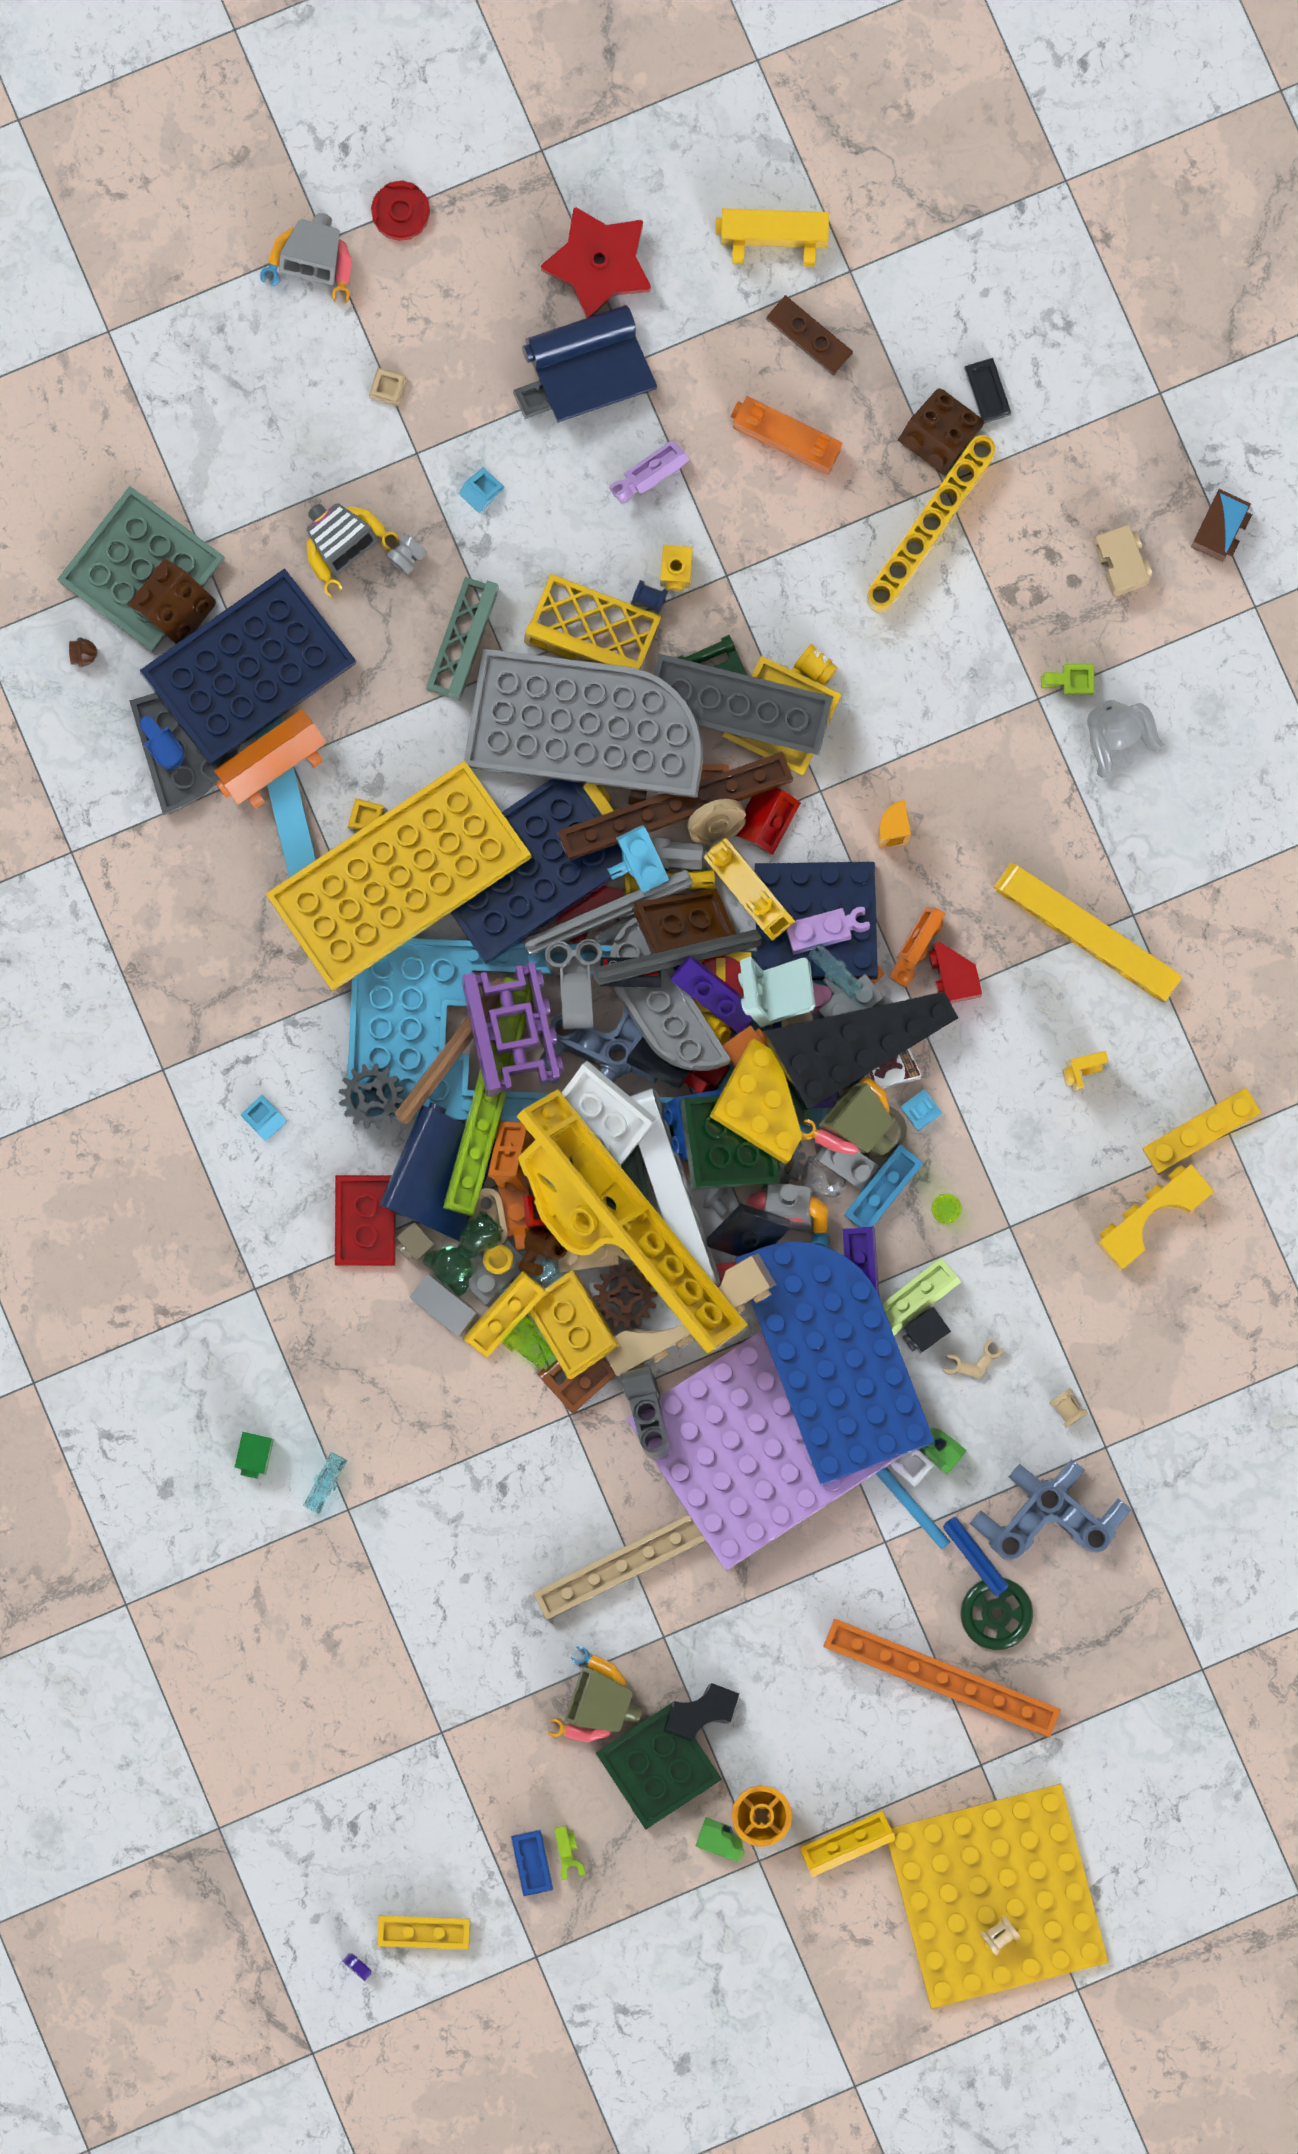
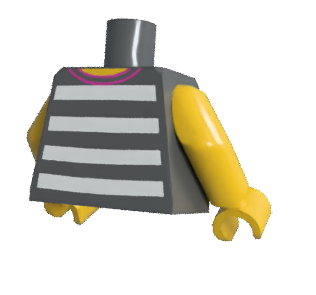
M337 503L326 510L321 504H317L308 513L309 518L313 522L306 529L310 536L306 542L307 560L318 579L324 581V591L329 597H332L327 590L330 583H336L342 592L340 582L332 579L330 575L333 573L336 577L379 541L376 536L381 538L380 545L385 551L391 550L390 546L385 543L386 537L393 538L396 543L399 542L398 535L394 532H386L384 530L385 526L368 509L353 506L345 508L340 503Z

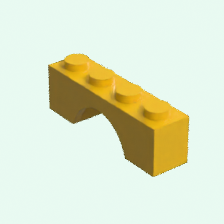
M1192 1164L1186 1169L1180 1165L1168 1175L1171 1181L1162 1188L1157 1184L1145 1195L1148 1201L1140 1208L1135 1203L1122 1214L1125 1220L1116 1227L1112 1222L1099 1233L1102 1240L1097 1243L1098 1246L1120 1271L1146 1250L1143 1242V1227L1151 1213L1166 1207H1174L1190 1213L1215 1192Z

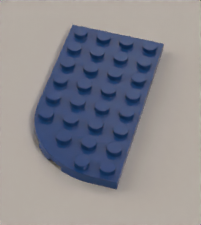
M807 1242L773 1244L735 1258L738 1264L748 1257L759 1253L776 1283V1286L769 1289L771 1293L769 1297L758 1303H755L753 1299L750 1301L820 1486L935 1443L881 1300L869 1278L856 1264L830 1248Z

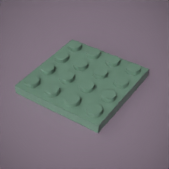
M129 486L57 581L153 653L166 635L151 621L128 606L136 592L144 585L164 558L185 570L198 584L204 587L225 560V557Z

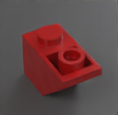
M934 943L933 951L929 952V959L932 970L938 969L940 980L935 981L937 992H945L951 1004L980 998L982 990L976 964L943 943Z

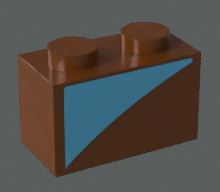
M1218 489L1191 548L1221 562L1225 560L1227 555L1233 557L1240 542L1235 539L1239 528L1245 530L1253 515L1248 512L1251 503Z

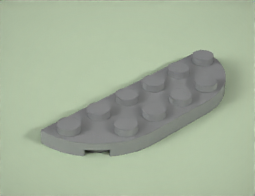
M636 917L619 931L609 957L637 958L651 954ZM673 968L661 970V987H613L648 1045L666 1062L676 1067L693 1071L713 1070L730 1064V1057L692 997L671 981V975L675 972Z

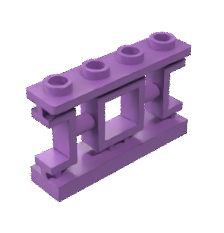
M530 962L526 966H516L515 974L517 981L489 986L487 972L480 973V975L470 973L462 977L461 983L487 1097L499 1095V1092L511 1091L510 1076L537 1071L540 1085H545L548 1082L552 1084L558 1083L559 1074L564 1072L561 1056H555L553 1045L557 1044L555 1029L548 1026L546 1017L551 1015L547 998L542 999L540 988L544 987L541 969L536 970L534 962ZM525 977H528L536 1014L532 1013L530 1002L514 1005L512 992L525 990ZM478 986L482 987L484 997L500 995L503 1008L488 1011L489 1023H486ZM525 1014L530 1038L502 1044L497 1019ZM537 1034H541L549 1069L547 1072L543 1060L527 1063L524 1049L538 1047L539 1039ZM491 1043H494L497 1055L513 1052L515 1065L501 1068V1081L498 1078Z

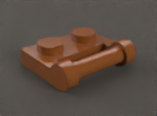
M604 1358L575 1378H567L560 1385L554 1380L563 1371L557 1360L546 1370L542 1368L537 1373L538 1377L572 1414L616 1376L611 1365Z

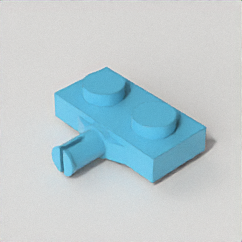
M644 825L616 838L622 850L623 862L607 869L612 880L629 872L635 878L642 893L669 881Z

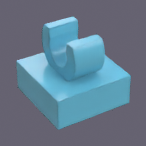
M925 1089L900 1106V1109L917 1131H920L942 1114Z

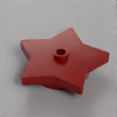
M575 207L572 213L568 243L541 265V271L573 287L586 318L594 316L616 295L650 292L651 285L636 258L643 230V221L635 220L606 225ZM603 257L605 261L602 264H596L593 259Z

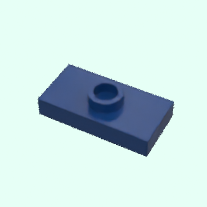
M541 1829L511 1836L523 1897L554 1890Z

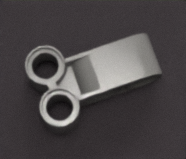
M586 939L581 941L577 945L576 950H571L570 946L563 941L552 942L546 949L545 959L547 968L553 974L560 975L563 1030L594 1028L590 973H593L594 969L601 965V957H603L602 948L595 940ZM585 951H593L597 954V957L589 962L583 960L581 955ZM555 953H563L567 956V959L563 963H555L551 960V957Z

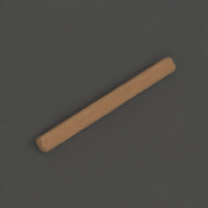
M496 978L490 986L503 984L504 980ZM500 995L481 997L486 1021L488 1019V1011L496 1009ZM469 1015L396 1110L395 1117L401 1123L407 1125L412 1121L474 1038Z

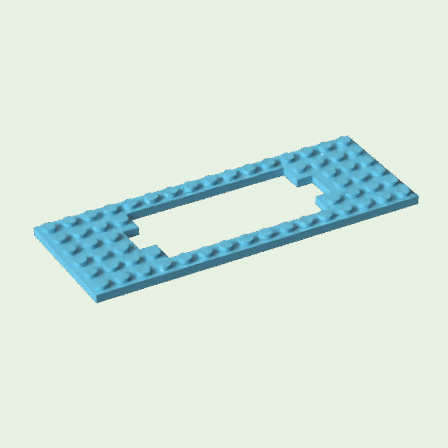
M410 939L352 978L348 1079L351 1080L353 1078L352 1069L358 1073L362 1072V1064H365L368 1070H372L374 1064H378L379 1072L389 1068L390 1074L388 1077L397 1076L399 1078L395 1087L399 1086L404 1089L402 1093L397 1094V1097L405 1100L446 1045L447 1007H467L461 983L463 975L473 972L515 973L516 966H526L530 962H534L536 970L541 969L542 974L556 975L547 968L546 950L531 956L524 942H519L486 965L469 940ZM578 944L568 945L570 946L571 950H576ZM600 945L603 957H609L613 946ZM585 951L581 955L583 960L589 962L597 957V954L593 951ZM740 951L751 952V957L757 963L756 951ZM555 953L551 957V960L555 963H563L567 959V956L563 953ZM812 980L813 983L827 986L823 980ZM754 1020L747 1026L751 1025L754 1031L758 1028L761 1031L766 1030L765 1026L760 1027ZM469 1054L460 1055L423 1106L428 1107L430 1102L447 1109L445 1115L458 1121H467L475 1091L468 1090ZM729 1064L730 1069L717 1090L725 1088L735 1069L732 1064ZM367 1077L359 1082L362 1084L372 1083L376 1077ZM386 1084L383 1090L384 1097L391 1102V1089ZM374 1089L372 1093L360 1090L367 1098L366 1103L369 1104L373 1100L383 1104L376 1095L377 1090ZM352 1092V1104L357 1109L360 1103L359 1097ZM507 1092L499 1122H521L517 1115L523 1109L550 1093ZM659 1097L665 1112V1108L668 1107L667 1102L673 1098ZM829 1108L809 1109V1120L815 1123L817 1130L822 1129L819 1124L829 1113ZM381 1109L372 1110L367 1116H377L384 1111ZM420 1110L418 1111V1113L415 1115V1117H414L413 1119H417V1116H418ZM392 1113L390 1118H396L395 1114ZM800 1126V1130L803 1133L809 1134L812 1132L810 1126Z

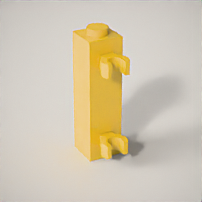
M722 208V217H716L715 235H721V245H733L732 264L744 265L745 246L804 248L803 267H815L816 248L827 249L829 212Z
M727 838L714 844L709 852L703 856L772 941L796 922Z

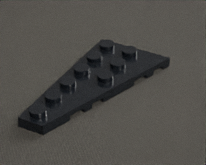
M937 992L894 1003L763 1030L761 1032L804 1109L809 1110L959 1017L945 992Z

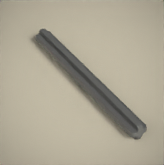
M754 929L599 966L594 969L593 976L598 985L680 966L690 955L696 960L702 961L761 946L762 937L758 930Z

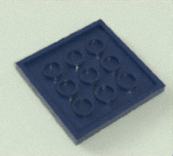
M875 862L755 863L754 871L795 921L843 908L846 916L850 915L852 910L857 907H865V915L858 916L856 921L859 923H870V929L865 932L851 930L850 940L795 955L792 953L786 930L772 941L756 923V930H758L762 937L761 946L756 947V960L763 971L800 958H806L810 962L812 980H824L831 973H834L838 980H858L864 974L869 979L878 978Z

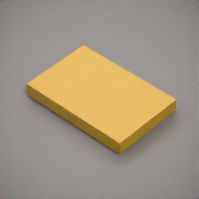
M575 1270L569 1271L546 1287L547 1293L529 1311L568 1379L575 1378L620 1346Z

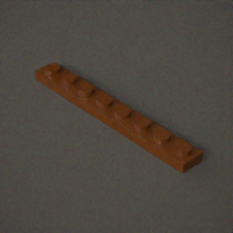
M783 752L701 780L697 798L661 794L559 830L557 835L567 860L571 861L618 844L617 837L641 825H644L647 832L650 833L689 819L697 809L709 802L719 799L740 801L793 782V777Z

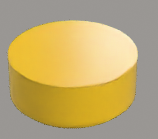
M495 1244L485 1251L483 1264L490 1273L503 1274L511 1268L513 1254L508 1247Z

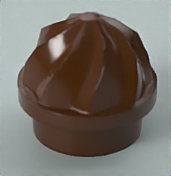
M78 637L77 641L69 642L71 665L84 667L93 663L98 654V650L93 642L82 637Z

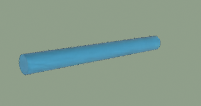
M886 1467L876 1473L941 1550L950 1543V1540Z

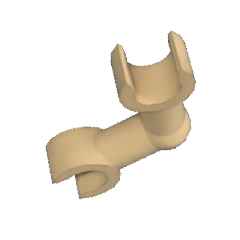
M992 1339L988 1340L984 1346V1353L976 1364L960 1361L955 1355H947L946 1358L954 1360L957 1367L954 1370L943 1369V1372L948 1375H954L958 1372L975 1378H981L991 1362L1002 1355L1003 1347L997 1354H990L988 1346L991 1344Z

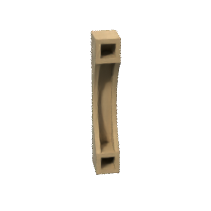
M758 1253L726 1270L719 1290L740 1314L746 1310L744 1304L753 1299L755 1303H758L771 1295L769 1289L776 1286V1283ZM683 1324L665 1330L631 1328L615 1336L620 1346L605 1357L616 1376L619 1377L621 1373L642 1368V1364L652 1359L653 1363L660 1361L670 1355L667 1350L677 1344L681 1348L694 1341L695 1338Z

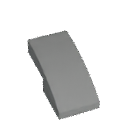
M427 1274L410 1296L414 1302L459 1337L462 1336L479 1314L461 1297L452 1293L431 1274Z

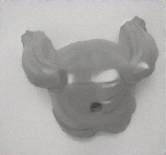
M1108 700L1104 702L1103 706L1095 708L1088 715L1087 724L1090 732V743L1098 762L1097 775L1101 778L1107 777L1111 772V751L1123 750L1134 744L1139 738L1153 751L1160 750L1164 746L1159 739L1152 712L1142 703L1127 706L1115 700Z

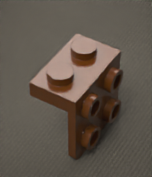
M939 388L911 417L898 441L945 476L954 465L962 450L982 429L984 423L981 417L945 390Z
M164 558L144 585L136 592L128 606L151 621L169 639L177 644L195 632L214 608L216 600L185 570Z

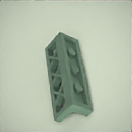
M468 577L464 578L426 687L427 690L461 701L499 591L497 583L488 580L486 583ZM469 586L483 590L480 602L471 607L465 598ZM464 602L467 609L460 612ZM469 613L473 620L471 628L468 632L460 635L456 627L457 619ZM454 630L457 637L451 639ZM460 641L463 647L460 659L450 662L446 654L447 648ZM445 658L447 665L441 667L443 659ZM450 669L453 674L450 688L446 689L435 685L438 674Z

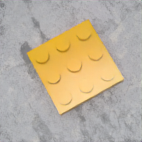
M764 656L760 657L752 674V677L834 697L827 726L843 695ZM724 732L722 736L763 757L783 752L789 769L803 776L814 755Z

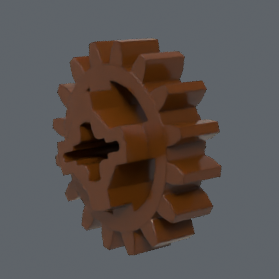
M621 1263L620 1271L617 1272L612 1266L609 1267L611 1275L607 1277L601 1273L600 1278L603 1284H594V1288L600 1291V1294L593 1296V1301L600 1302L601 1305L597 1308L600 1312L604 1311L606 1313L603 1317L605 1321H608L610 1318L614 1320V1328H617L620 1322H624L625 1328L629 1329L630 1322L632 1321L638 1327L641 1326L640 1317L643 1316L650 1319L651 1316L647 1312L648 1308L656 1309L657 1305L651 1302V1298L657 1297L658 1292L650 1291L652 1285L649 1281L646 1282L645 1276L642 1273L640 1275L637 1273L636 1265H633L631 1271L626 1270L625 1263ZM619 1277V1285L613 1291L605 1292L607 1286ZM629 1277L638 1280L644 1289L634 1288L629 1282ZM624 1288L628 1289L630 1294L640 1295L630 1298L629 1304L626 1305L623 1304L621 1299L610 1298L620 1295ZM645 1301L641 1310L632 1315L631 1308L637 1302ZM606 1303H614L621 1309V1316L614 1314L607 1307Z

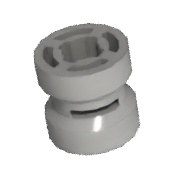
M404 534L399 539V546L396 549H391L385 557L405 575H409L414 569L413 564L415 561L422 560L427 551L412 537Z

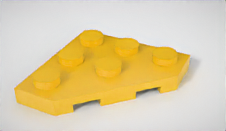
M756 1039L750 1040L710 1117L786 1164L790 1161L802 1138V1133L785 1073L770 1048Z

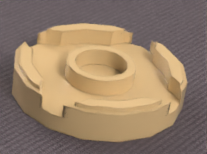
M715 800L704 804L689 817L687 829L691 839L697 844L713 845L715 840L720 839L722 841L725 838L729 840L737 835L745 825L746 820L744 817L746 814L742 804L736 800Z

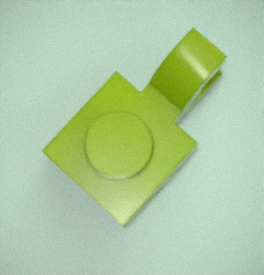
M1064 664L1062 666L1063 673L1044 672L1041 675V688L1063 687V695H1093L1095 693L1094 664Z
M567 1825L555 1827L554 1831L562 1863V1880L568 1879L567 1868L570 1866H576L579 1870V1875L585 1876L586 1872L583 1864L573 1859L572 1850L577 1849L574 1830L568 1831Z

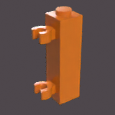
M746 396L743 403L738 401L731 414V418L735 419L733 421L734 429L828 475L842 450L843 442L749 396Z
M301 709L216 768L214 772L220 779L216 785L225 798L231 795L238 805L248 799L256 809L265 803L258 791L297 763L307 758L313 768L324 762L317 749L325 745L326 741L312 720Z

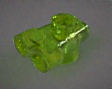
M526 1316L501 1343L511 1352L515 1349L540 1369L553 1355V1352L534 1330L536 1325ZM533 1344H538L542 1348L541 1353L537 1356L530 1353V1347Z

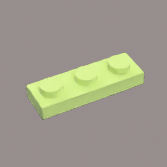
M939 1258L882 1303L894 1335L961 1283L958 1276L942 1258Z

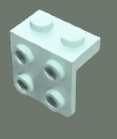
M752 957L740 960L741 973L738 974V979L744 991V998L741 999L742 1008L745 1014L750 1015L760 1027L812 1011L815 1008L811 966L806 958H800L764 971Z

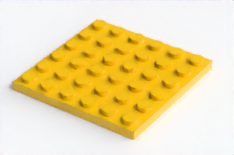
M1061 1783L891 1827L896 1840L888 1843L931 2009L1109 1963ZM1005 1915L1021 1938L1011 1940L999 1949L1000 1953L998 1955H995L980 1933L982 1931H989L1001 1922V1917Z

